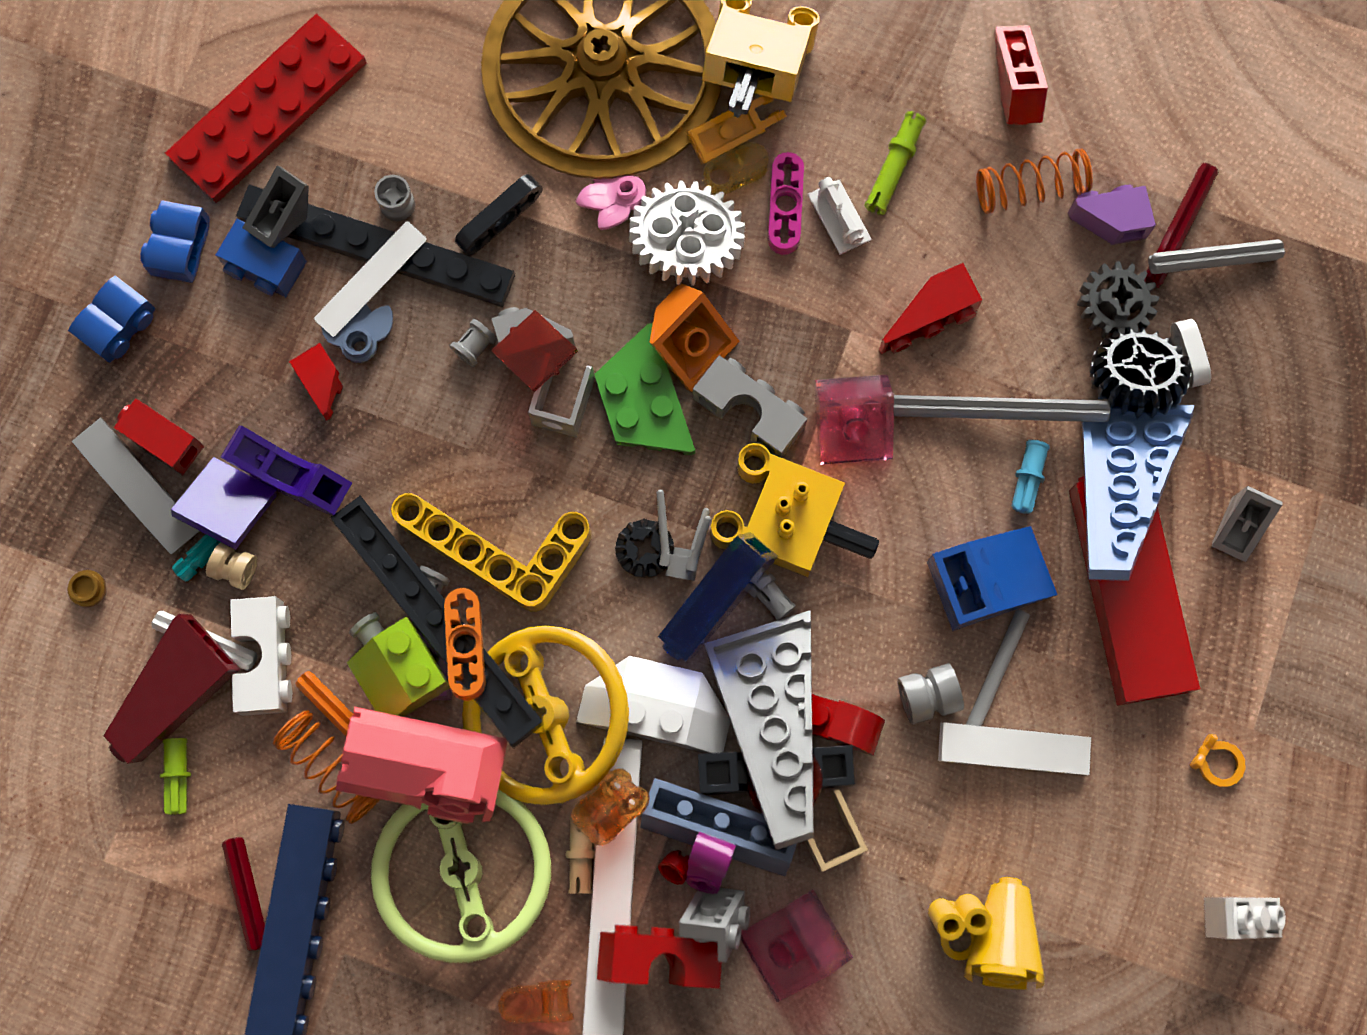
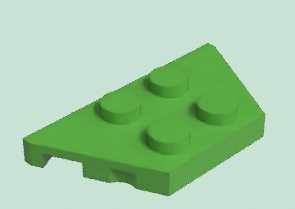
M653 323L647 324L594 374L616 445L629 447L644 446L650 450L662 451V449L683 452L684 455L695 454V448L667 364L650 343Z

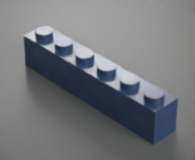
M288 804L244 1035H306L309 1017L305 1016L304 1012L307 999H312L316 986V976L311 974L314 960H319L323 947V937L318 935L321 920L326 921L330 909V897H326L328 881L333 882L337 871V859L333 858L335 843L341 842L344 832V820H340L341 812Z

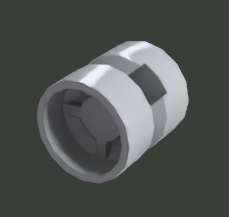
M949 663L928 669L926 677L913 673L897 679L900 698L907 718L912 725L933 719L935 711L944 716L964 709L961 688L955 671Z

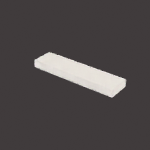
M940 723L938 761L1089 775L1091 737Z

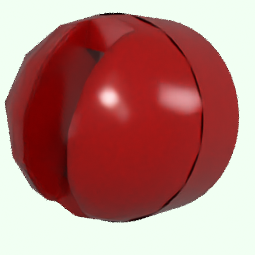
M680 850L671 851L663 858L658 869L665 879L671 883L681 885L687 878L689 868L687 864L690 856H681Z

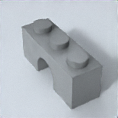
M718 355L694 386L693 399L720 419L735 405L746 404L753 407L758 412L760 421L752 430L751 441L765 446L770 454L783 458L806 427L808 418L803 416L805 414L804 410L790 400H787L785 403L774 395L775 390L767 382L761 379L755 381L746 375V369L732 358L725 360Z

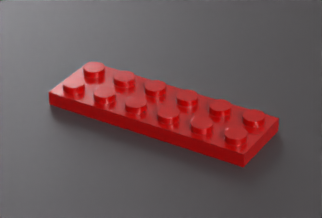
M316 13L165 152V155L217 204L367 64L366 59Z

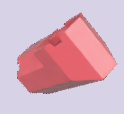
M354 707L341 758L342 768L338 772L336 791L411 805L418 809H421V805L424 803L429 806L427 814L435 818L460 823H473L475 815H483L482 822H487L491 820L495 808L507 740L503 737Z

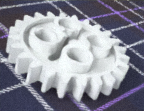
M679 181L678 189H673L669 183H665L664 193L653 188L652 199L642 196L641 206H635L634 216L630 217L629 242L633 243L632 253L640 254V265L650 263V274L656 273L658 270L663 271V281L667 280L670 275H674L677 285H680L683 277H688L691 285H695L696 277L699 276L706 283H709L711 272L719 278L722 277L723 267L731 270L734 259L740 258L741 248L744 246L745 223L740 222L741 211H733L734 201L731 200L723 203L724 192L721 191L713 196L711 194V185H708L703 191L698 190V182L696 181L692 184L691 189L686 188L683 181Z

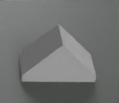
M1249 486L1245 487L1231 498L1213 539L1212 547L1246 562L1282 507L1283 502Z

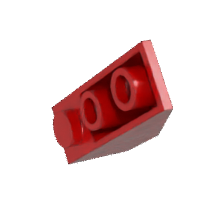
M960 263L929 278L882 339L879 347L880 354L890 350L893 354L901 352L911 346V341L921 336H924L925 339L932 338L944 330L943 326L954 321L958 325L963 324L977 315L976 312L982 302V298L964 263Z

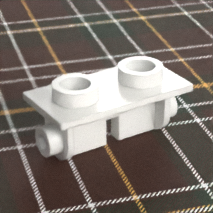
M831 177L821 180L818 183L820 188L809 193L808 197L839 255L871 241L867 229L840 180L833 181Z

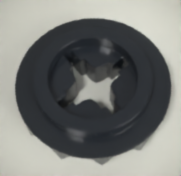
M645 518L629 522L618 534L615 551L620 565L628 573L637 577L647 578L660 574L667 566L659 565L661 556L659 522ZM668 531L669 553L673 554L674 542L670 531ZM651 534V547L659 555L646 552L639 561H636L639 549L632 540L644 542Z

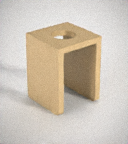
M839 788L831 791L830 795L855 849L825 863L814 839L806 840L805 844L818 872H823L868 851Z

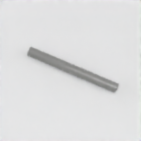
M1016 609L966 725L982 726L1030 617L1028 613Z

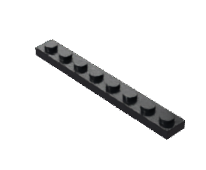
M248 185L236 214L239 220L246 222L264 189ZM308 204L307 219L287 237L367 263L395 232ZM424 242L396 272L500 307L504 306L515 277L513 270Z
M360 495L335 513V515H332L330 517L332 522L447 665L445 599ZM461 635L456 639L454 649L461 654L469 653L474 649L476 640L471 635ZM483 648L485 689L474 700L511 747L515 748L542 727L544 723ZM461 663L464 678L460 683L466 690H469L471 683L477 682V679L472 678L469 672V663Z

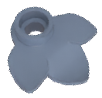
M365 304L336 336H331L323 327L322 333L330 344L341 348L348 360L355 363H363L375 355L377 343L390 334L393 325V313L388 305L371 311L367 304ZM363 341L366 343L363 350H354V345L357 342Z

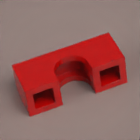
M615 924L614 932L600 931L596 980L610 983L648 985L650 966L657 956L663 954L669 964V984L683 987L720 989L722 962L718 961V942H697L693 938L674 936V928L651 927L650 934H638V926Z

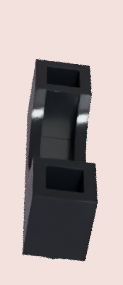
M852 746L812 748L813 789L844 788L855 785ZM741 752L698 754L699 789L701 794L715 795L755 792Z

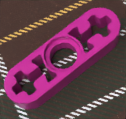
M792 152L779 154L772 164L768 244L775 253L780 255L793 253L799 246L801 236L804 163L797 154ZM785 164L791 165L793 170L790 185H783V169ZM781 196H790L795 200L796 206L791 211H782L777 207L776 201ZM782 221L789 222L788 236L791 237L788 239V243L785 244L781 243L780 237H777L781 233Z

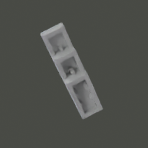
M101 417L72 440V443L171 555L199 532V530L172 517L171 509L176 504L173 497L152 476L148 468Z

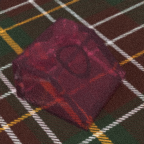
M888 375L815 380V412L821 465L893 459L894 394Z
M814 889L785 904L749 926L747 930H742L741 941L776 1002L828 977L854 958Z

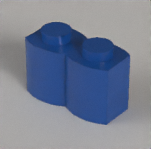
M167 201L160 202L157 210H154L150 217L152 235L148 243L143 244L140 254L143 267L151 276L193 282L200 262L201 249L204 246L209 229L210 217L205 210L196 206Z
M113 276L101 287L92 303L78 314L68 331L110 363L127 352L132 335L146 329L150 325L155 307L118 277Z

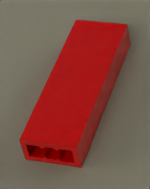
M1084 476L1078 478V483L1069 490L1088 575ZM1157 507L1129 580L1089 579L1117 706L1188 694L1200 689Z

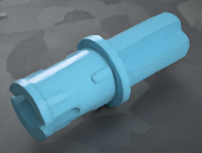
M1028 440L1026 442L1021 469L1017 470L1015 474L1018 477L1011 505L1019 513L1030 514L1033 511L1039 484L1045 480L1042 473L1047 453L1050 449V446L1045 442L1039 440Z

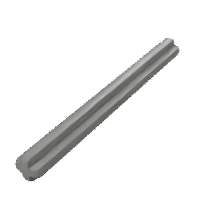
M892 395L889 402V412L891 416L1107 422L1110 418V403L1103 400Z

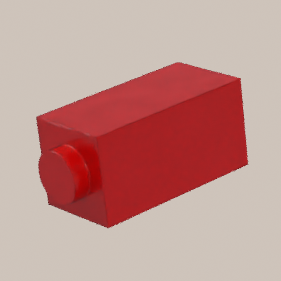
M137 398L134 399L131 405H126L120 411L117 423L113 427L124 437L181 475L185 474L204 448V445L194 436Z

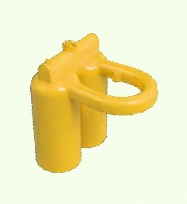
M963 894L955 902L937 899L930 904L928 909L929 918L940 935L943 951L948 957L955 960L968 959L975 935L985 934L992 925V918L981 901L972 894ZM966 928L971 937L969 947L964 951L953 950L949 945V940L958 939Z

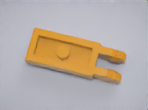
M762 95L752 101L748 114H741V117L737 118L733 116V112L728 110L686 132L701 164H704L765 132V128L786 118L784 110H778L770 114L768 118L760 121L755 108L761 105L764 106L774 100L772 97Z

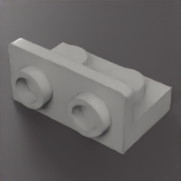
M720 888L717 894H707L697 890L679 922V937L693 938L697 942L717 941L718 961L727 962L732 950H737L739 947L742 930H747L749 927L751 912L750 907L745 906V891Z

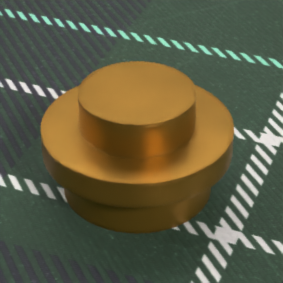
M82 570L76 573L68 583L67 591L69 598L81 607H92L98 604L106 593L104 578L92 570Z

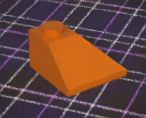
M680 283V285H677L655 309L650 343L690 392L693 391L694 386L718 355L725 358L740 342L705 294L685 284Z

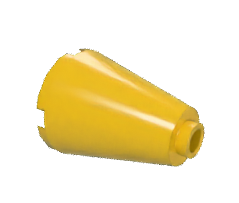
M1011 877L999 878V883H994L990 886L984 905L992 918V925L985 934L975 935L965 966L964 977L973 982V975L983 977L982 985L1003 989L1027 990V982L1035 981L1036 989L1042 988L1044 986V972L1030 889L1023 886L1020 879Z

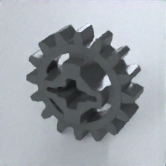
M1116 261L1112 270L1106 264H1102L1098 273L1092 271L1088 275V282H1084L1079 290L1084 295L1079 298L1077 305L1086 307L1080 317L1081 319L1091 318L1093 322L1090 324L1089 330L1092 331L1100 327L1102 329V338H1105L1109 332L1114 333L1115 331L1124 335L1128 327L1133 332L1138 333V329L1141 330L1143 327L1146 329L1150 325L1148 319L1152 320L1157 314V310L1152 306L1157 304L1159 296L1150 295L1156 284H1146L1144 282L1148 274L1146 271L1139 275L1135 274V264H1131L1127 270L1122 269L1120 261ZM1109 281L1107 289H1101L1100 292H1096L1100 285ZM1140 310L1138 316L1128 321L1127 318L1130 313Z

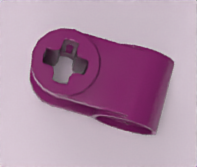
M699 831L687 864L689 866L686 878L687 884L700 892L717 894L722 880L726 877L736 845Z

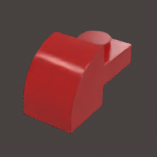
M812 694V735L833 741L840 746H852L853 750L874 756L885 720L868 710L841 700L837 702Z

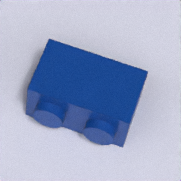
M236 219L216 253V257L224 266L222 270L237 280L242 281L243 277L255 282L253 285L267 295L273 296L276 292L287 297L307 262L300 249L284 241H281L274 248H270L242 228L245 222Z

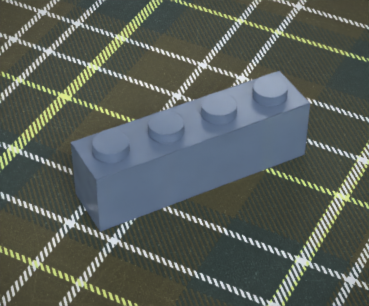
M654 778L642 812L640 828L690 845H694L700 831L735 844L736 848L732 859L786 877L796 844L776 850L763 814Z

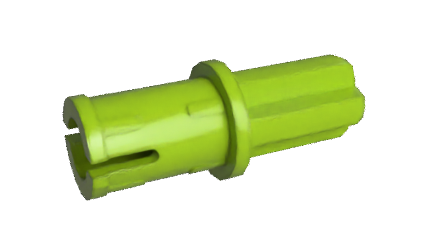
M187 738L163 739L164 773L160 774V778L164 779V813L167 815H181L187 812V778L191 777V773L187 772Z

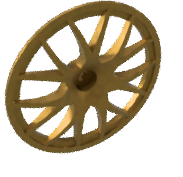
M504 0L494 14L486 33L481 60L482 82L487 102L500 128L512 143L535 161L555 171L575 177L612 179L620 176H632L651 170L672 159L691 144L686 132L709 121L719 100L722 85L702 81L694 104L690 105L655 92L643 84L639 77L640 74L649 70L697 77L703 76L704 67L666 56L683 46L698 33L701 35L704 54L706 55L716 22L704 0H679L689 12L695 24L668 40L646 46L634 41L633 37L676 0H658L632 16L634 0H625L618 20L607 25L595 19L593 0H584L583 14L567 0H551L577 30L576 36L565 40L546 34L519 13L529 0ZM513 20L543 47L502 54L505 37ZM596 46H607L608 52L602 50L599 54L595 53ZM500 64H558L564 70L561 77L543 86L505 93L501 79ZM586 96L589 104L586 117L569 150L553 145L539 136L556 114L571 99ZM616 97L629 102L633 106L654 143L641 149L621 154L609 116V109ZM551 99L532 130L525 125L510 104ZM647 105L686 114V116L676 127L661 138ZM599 120L613 155L579 154V150L585 144Z

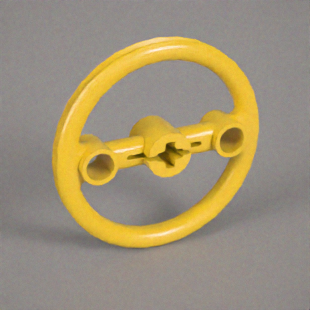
M536 626L511 633L497 642L487 653L498 666L504 661L507 672L518 678L526 701L543 721L544 725L534 733L539 734L548 758L545 762L544 770L547 778L553 782V785L547 788L532 787L516 781L502 770L498 790L512 799L529 804L548 805L578 798L592 790L606 777L623 749L629 719L628 698L623 679L615 663L605 650L592 639L579 632L556 626ZM538 643H558L581 653L593 664L605 684L610 704L609 730L600 754L586 771H584L585 767L582 758L576 753L571 752L563 732L569 719L568 707L559 697L550 696L541 674L544 667V658L536 650ZM526 654L528 666L523 671L520 663L523 655ZM463 700V729L482 733L481 708L475 700ZM563 759H566L569 764V771L566 777L560 771Z

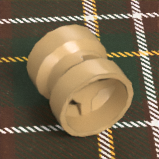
M221 542L211 553L206 567V576L218 581L221 579L228 580L231 586L244 590L255 573L257 557L247 552L237 553L233 548Z

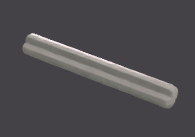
M1277 239L1158 252L1149 256L1148 263L1150 272L1159 274L1275 261L1284 257L1285 250L1283 249V242Z

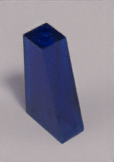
M751 532L737 535L659 634L658 638L664 642L663 649L676 660L682 658L688 661L694 658L704 646V643L710 639L779 556Z

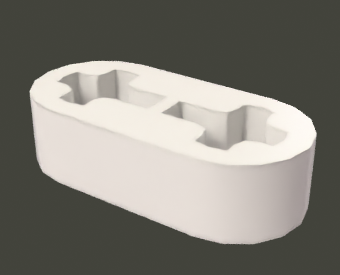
M1193 319L1172 323L1170 331L1173 346H1182V355L1189 357L1188 367L1191 368L1189 388L1209 384L1211 381V369L1196 322Z

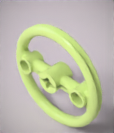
M500 790L497 792L495 805L505 810L519 823L528 838L534 860V878L528 899L518 916L499 933L494 931L491 918L485 914L478 889V884L483 875L482 865L468 851L461 826L462 823L452 821L448 824H439L438 818L429 815L431 822L438 828L445 853L440 864V875L443 881L454 889L462 917L459 923V931L463 936V943L461 945L438 943L424 937L415 931L398 911L389 884V863L392 851L398 837L407 824L420 812L428 810L429 806L422 803L421 809H418L414 806L403 804L393 813L384 826L375 846L371 865V884L379 914L388 929L400 942L413 951L433 960L448 963H469L487 959L503 952L515 944L531 928L540 915L547 899L551 881V858L549 846L541 826L532 812L521 801L510 798ZM453 841H455L456 852L454 849ZM458 857L467 867H470V869L465 871V884L457 875L453 874V872L458 870ZM467 890H468V893H469L470 901H468V897H467V894H466V891H467ZM474 917H483L486 921L484 933L479 937H470L467 932L468 922Z

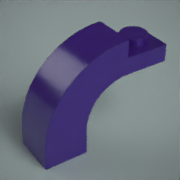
M242 425L238 426L220 457L250 474L249 476L276 489L278 492L330 515H335L352 485V482L322 464L305 461Z

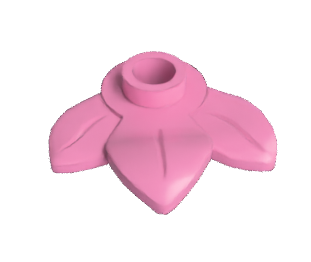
M636 176L594 179V184H589L582 189L576 199V203L583 208L598 210V227L600 230H606L625 222L631 210H634L635 206H641L642 196H646V187L644 182Z

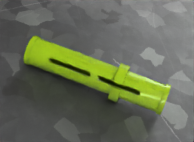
M906 112L897 136L890 140L888 145L890 151L868 200L864 204L865 208L872 213L878 208L877 214L885 215L887 206L909 158H913L916 153L915 144L927 122L926 118L919 113L916 114L915 119H912L914 112Z

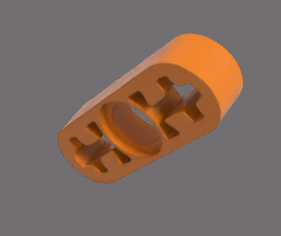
M458 588L447 595L444 603L448 683L457 698L471 701L478 698L485 689L481 606L477 595L467 588ZM462 599H466L468 605L473 606L466 609L468 625H461L460 615L457 609H453V607L459 606ZM471 635L475 638L476 644L471 652L461 654L454 649V643L459 636ZM461 663H469V672L473 679H477V682L471 683L469 690H464L461 684H457V681H461L464 678Z

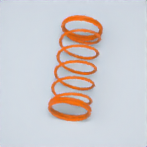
M1082 148L1075 149L1072 156L1066 151L1061 152L1056 164L1053 159L1045 155L1040 159L1038 167L1029 159H1025L1020 165L1019 172L1012 164L1006 163L1002 168L1000 176L992 167L979 169L976 175V186L982 210L986 214L993 213L996 204L994 185L989 170L993 171L1000 184L1002 207L1004 210L1008 209L1006 191L1003 185L1006 167H1011L1018 178L1020 202L1023 206H1026V193L1021 179L1025 163H1030L1035 170L1038 196L1040 201L1044 203L1045 190L1040 175V168L1044 159H1048L1055 169L1056 191L1058 197L1062 199L1064 188L1058 170L1062 155H1067L1072 162L1074 186L1077 194L1081 195L1091 191L1093 174L1086 151ZM1079 154L1085 168V188L1079 172ZM985 182L988 191L989 206L987 204L985 197Z
M305 710L297 714L281 728L274 737L273 745L278 750H287L295 746L291 754L290 763L297 765L310 760L305 769L304 777L306 779H314L325 773L319 783L318 792L320 794L329 793L336 789V785L325 791L322 790V785L335 766L341 762L342 755L321 772L312 776H308L307 773L317 756L334 741L335 736L330 737L313 754L297 762L293 758L298 748L307 737L320 727L321 722L315 723L303 737L286 746L299 736L311 722L313 714L309 710ZM302 721L289 735L283 738L296 724ZM337 791L332 806L334 808H342L354 802L346 816V821L349 824H353L366 815L380 799L356 795L347 802L336 805V801L341 791Z

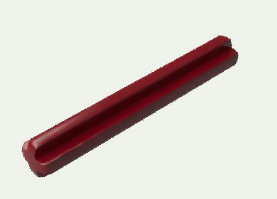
M1202 163L1198 168L1156 253L1180 250L1218 174L1217 167L1209 163ZM1148 267L1146 271L1148 274L1144 282L1146 284L1155 283V288H1159L1168 273L1153 274Z

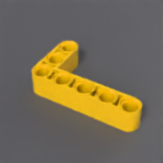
M412 493L402 494L394 500L391 506L394 520L404 531L530 612H538L549 604L591 540V529L587 518L578 512L565 513L558 519L531 561L525 566ZM407 507H419V514L414 520L405 521L402 519V514ZM571 524H579L584 528L583 534L577 539H569L564 536L565 529ZM441 525L450 527V533L447 538L441 541L432 539V533L435 528ZM467 546H479L481 550L476 559L467 561L462 558V553ZM551 554H558L563 557L562 565L556 570H548L544 567L545 559ZM508 565L511 567V574L506 580L497 581L493 579V571L497 566ZM531 584H537L542 587V594L535 601H528L523 598L525 588Z

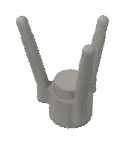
M658 490L657 510L661 545L659 565L667 566L666 576L695 581L699 556L711 522L710 510L704 508L691 549L674 547L673 554H670L663 490Z

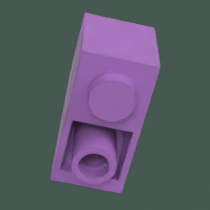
M1122 185L1111 192L1098 194L1097 191L1085 192L1074 200L1068 211L1070 219L1112 245L1146 239L1156 226L1146 186L1133 188L1132 185Z

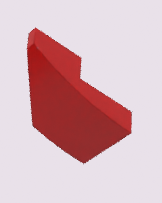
M318 343L289 362L327 421L333 414L331 406L336 393H341L343 385L338 378L340 373L321 343Z

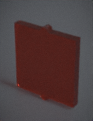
M536 310L517 327H511L510 333L491 350L533 392L537 391L553 375H559V369L578 352L577 348Z

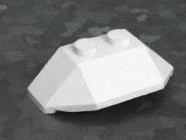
M632 656L627 657L616 665L623 679L628 698L629 719L627 735L703 753H723L730 719L703 673ZM601 676L585 685L576 723L609 730V697Z

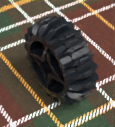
M1128 327L1124 335L1115 331L1110 338H1104L1100 346L1097 347V350L1094 351L1089 369V377L1092 378V389L1098 390V399H1108L1110 408L1115 406L1121 408L1122 415L1127 411L1134 412L1137 419L1142 413H1146L1151 419L1157 412L1166 415L1171 407H1177L1190 386L1188 384L1191 378V368L1188 367L1189 357L1182 355V346H1172L1171 337L1166 339L1160 338L1158 331L1153 335L1147 334L1144 327L1138 333L1133 332Z

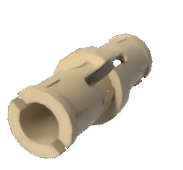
M569 816L570 851H566V859H570L568 894H593L592 859H595L596 852L592 851L594 816Z

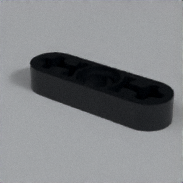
M530 174L520 177L458 232L454 242L467 256L474 255L539 198L543 187Z

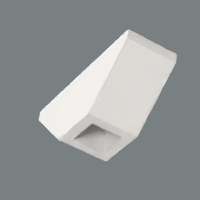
M1204 897L1206 937L1224 939L1282 937V929L1285 927V912L1283 907L1280 906V898Z

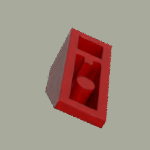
M1030 25L995 27L994 34L1001 101L1007 125L1043 123L1048 86Z

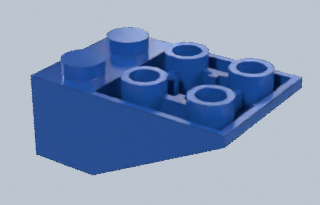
M1031 526L969 541L936 552L927 561L952 631L1058 595Z

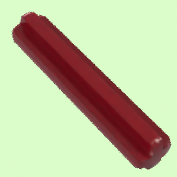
M234 837L222 842V848L246 947L249 951H256L261 949L265 923L245 841L242 837Z

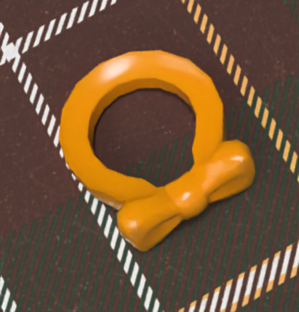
M1208 734L1189 766L1192 769H1199L1203 778L1214 786L1229 787L1238 783L1246 769L1245 758L1242 752L1235 745L1224 741H1217L1218 737L1216 735ZM1224 749L1234 756L1236 770L1231 777L1220 779L1211 773L1205 760L1209 750Z

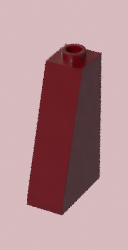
M178 614L172 620L103 735L111 744L109 746L110 752L121 762H127V764L142 762L163 742V739H167L232 678V674H236L240 670L237 664L192 614Z

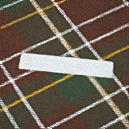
M408 221L405 222L314 317V320L331 336H336L427 240L426 237Z

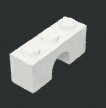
M276 596L231 599V637L240 642L257 641L262 650L261 661L254 670L248 673L232 674L233 712L242 716L286 713L287 703L292 702L293 696L291 681L286 680V665L291 664V647L289 643H285V628L290 627L289 608L284 606V602Z

